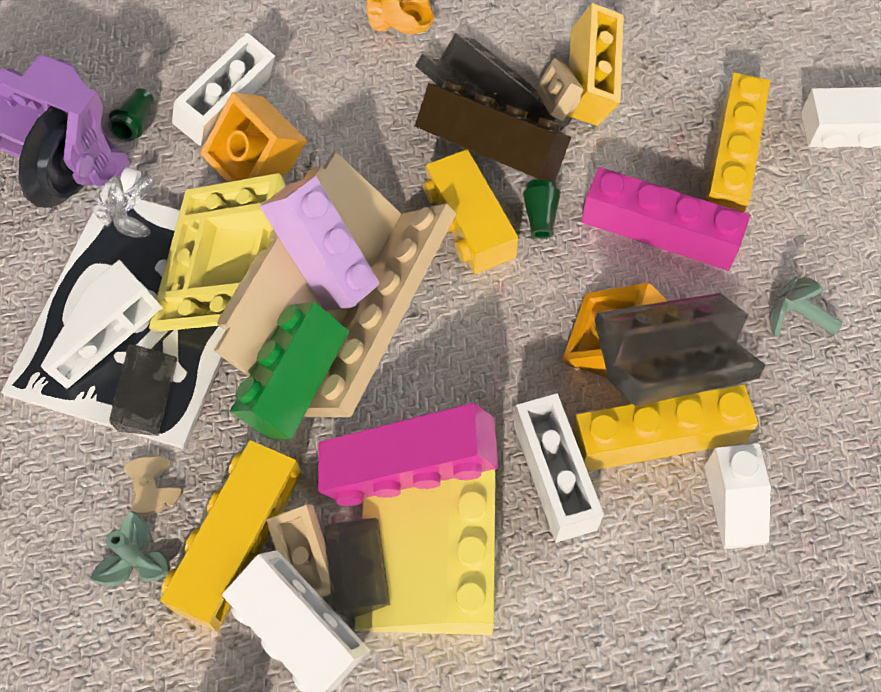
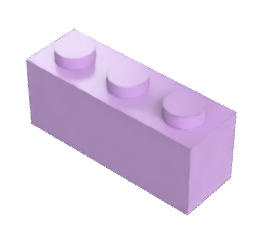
M316 176L288 184L259 206L325 311L354 307L380 284Z

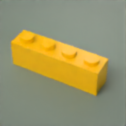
M733 73L722 105L704 198L705 201L745 213L751 198L771 80Z
M744 384L576 414L572 432L587 471L746 443L757 427L758 421Z
M249 440L244 451L237 452L232 459L229 467L230 476L223 488L217 489L211 496L207 506V517L202 526L195 528L189 535L185 544L186 554L178 568H173L168 573L161 589L163 595L160 601L171 611L216 632H219L231 607L222 594L253 559L261 553L271 534L267 519L282 513L302 475L295 459Z

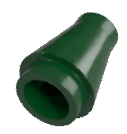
M137 88L131 96L110 112L108 126L116 137L124 141H133L135 138L142 136L151 106L154 103L152 94L145 89Z
M531 180L527 183L526 190L523 192L530 224V233L533 238L546 239L554 235V223L561 195L555 181Z

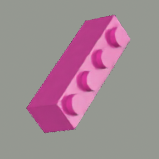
M598 167L586 196L581 223L729 271L741 246L751 215Z
M475 403L318 442V492L335 499L336 503L342 506L359 505L363 502V498L372 496L382 498L396 497L401 494V490L413 487L418 489L436 488L441 485L440 481L453 478L473 480L481 477L482 472L498 469L494 417Z

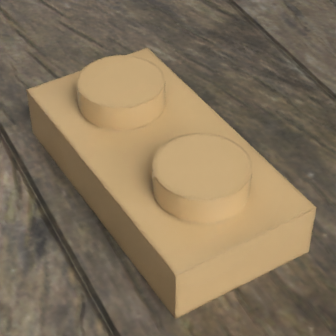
M557 58L553 59L535 87L550 115L562 122L569 112L571 113L577 108L582 97L581 93L584 90L568 65Z
M313 504L304 505L267 519L275 549L280 552L321 598L340 591Z

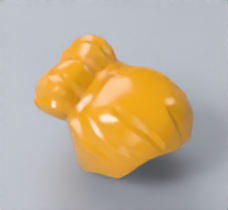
M366 0L370 26L377 31H386L394 28L404 34H418L427 31L434 23L435 16L432 13L429 0Z

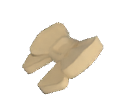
M155 455L153 457L137 458L124 465V471L132 479L136 495L131 505V511L139 516L155 515L164 510L166 504L173 507L181 497L182 490L180 488H156L155 477L171 466L169 459Z

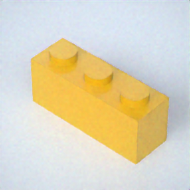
M592 3L571 28L569 68L584 90L581 93L582 97L579 105L573 112H569L567 116L598 126L620 104L623 14Z
M466 149L427 164V181L423 182L424 193L429 203L435 202L436 205L447 203L457 213L447 233L452 232L456 240L454 245L461 262H468L475 275L516 258L518 236L469 150Z

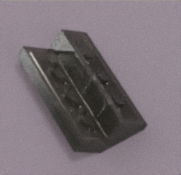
M455 33L442 57L421 54L415 65L439 86H443L445 80L466 87L464 94L474 97L475 92L497 99L496 107L505 110L506 104L528 111L526 119L537 123L538 118L542 117L560 124L559 131L566 127L573 119L566 116L562 122L551 116L535 87L474 37Z
M721 293L597 312L595 317L608 380L635 406L759 379L766 365L737 342L749 314Z

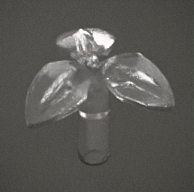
M119 176L113 177L100 189L98 198L101 204L93 202L90 206L98 220L106 227H109L111 222L114 221V225L120 233L137 238L146 237L151 234V230L137 219L129 217L127 213L154 189V183L150 178L144 176L124 193L121 178Z

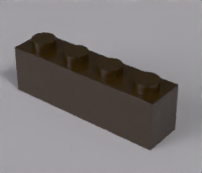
M445 80L443 86L428 83L414 127L537 179L556 180L572 138L559 132L560 124L539 117L536 123L526 119L528 111L506 104L505 110L495 106L497 99L475 92L474 97L464 94L466 87Z

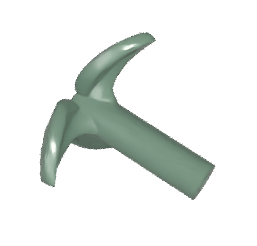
M797 276L789 281L777 296L781 299L772 308L770 328L772 334L778 337L784 315L788 311L794 310L832 335L839 331L842 321L808 300L824 291L822 286L812 278Z
M130 511L123 520L120 531L116 530L108 534L106 544L117 555L108 556L97 565L90 578L94 583L103 586H115L125 583L132 572V568L136 566L143 581H157L169 573L171 569L170 561L161 551L142 553L151 540V533L146 522L137 513Z

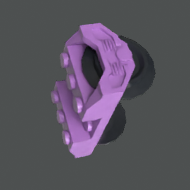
M42 54L34 60L23 75L11 68L7 70L0 68V150L19 158L18 181L24 197L36 207L53 208L77 194L85 185L115 186L121 178L124 169L128 168L131 163L126 153L116 149L104 133L101 126L103 103L98 92L86 87L78 72L70 63L62 59L55 60Z

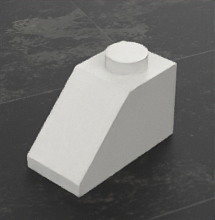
M760 443L715 448L704 467L723 549L767 545L769 543L770 482Z

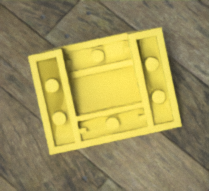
M279 173L192 188L185 191L156 299L163 308L151 318L150 330L157 332L218 326L217 321L254 259L263 249L268 248L272 242L269 235L273 227L259 206L286 186L284 178Z

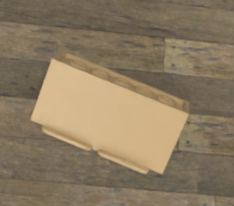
M333 152L324 167L319 166L311 169L303 180L314 176L317 177L380 284L354 307L326 311L350 332L304 417L352 416L457 214L447 203L401 214L337 152ZM274 229L269 235V238L272 240L271 244L256 256L217 321V325L226 330L214 351L248 377L258 362V352L264 344L271 340L278 328L277 320L288 306L314 301L323 308Z

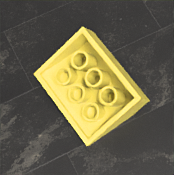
M495 469L482 472L481 477L473 480L453 478L440 481L441 485L432 489H418L415 487L404 489L396 497L382 498L372 496L363 498L355 631L492 635L494 626Z

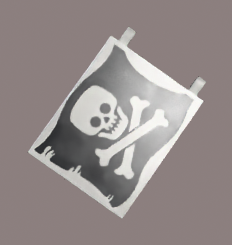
M125 168L120 178L119 191L117 193L103 191L1 393L11 398L185 449L223 361V357L216 353L214 349L226 329H222L220 326L154 332L149 329L150 318L68 389L41 367L86 287L118 260L157 299L180 210L137 199L145 192L147 183L138 180L141 176L140 171Z

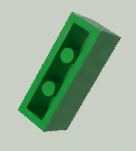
M314 301L292 304L280 314L277 320L278 328L271 340L264 344L258 352V362L251 375L239 385L235 397L237 399L230 412L267 439H292L350 332Z

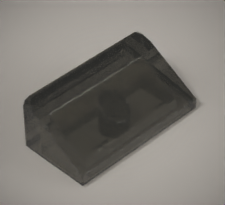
M128 345L109 418L110 424L118 432L160 435L177 363L176 356L139 345Z
M369 518L333 523L325 526V543L334 612L349 618H355L389 606L390 599L379 519Z

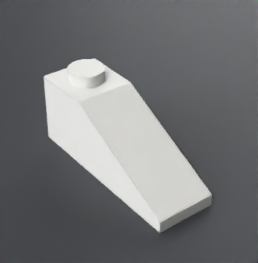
M118 260L86 287L41 367L68 389L163 307L126 266Z

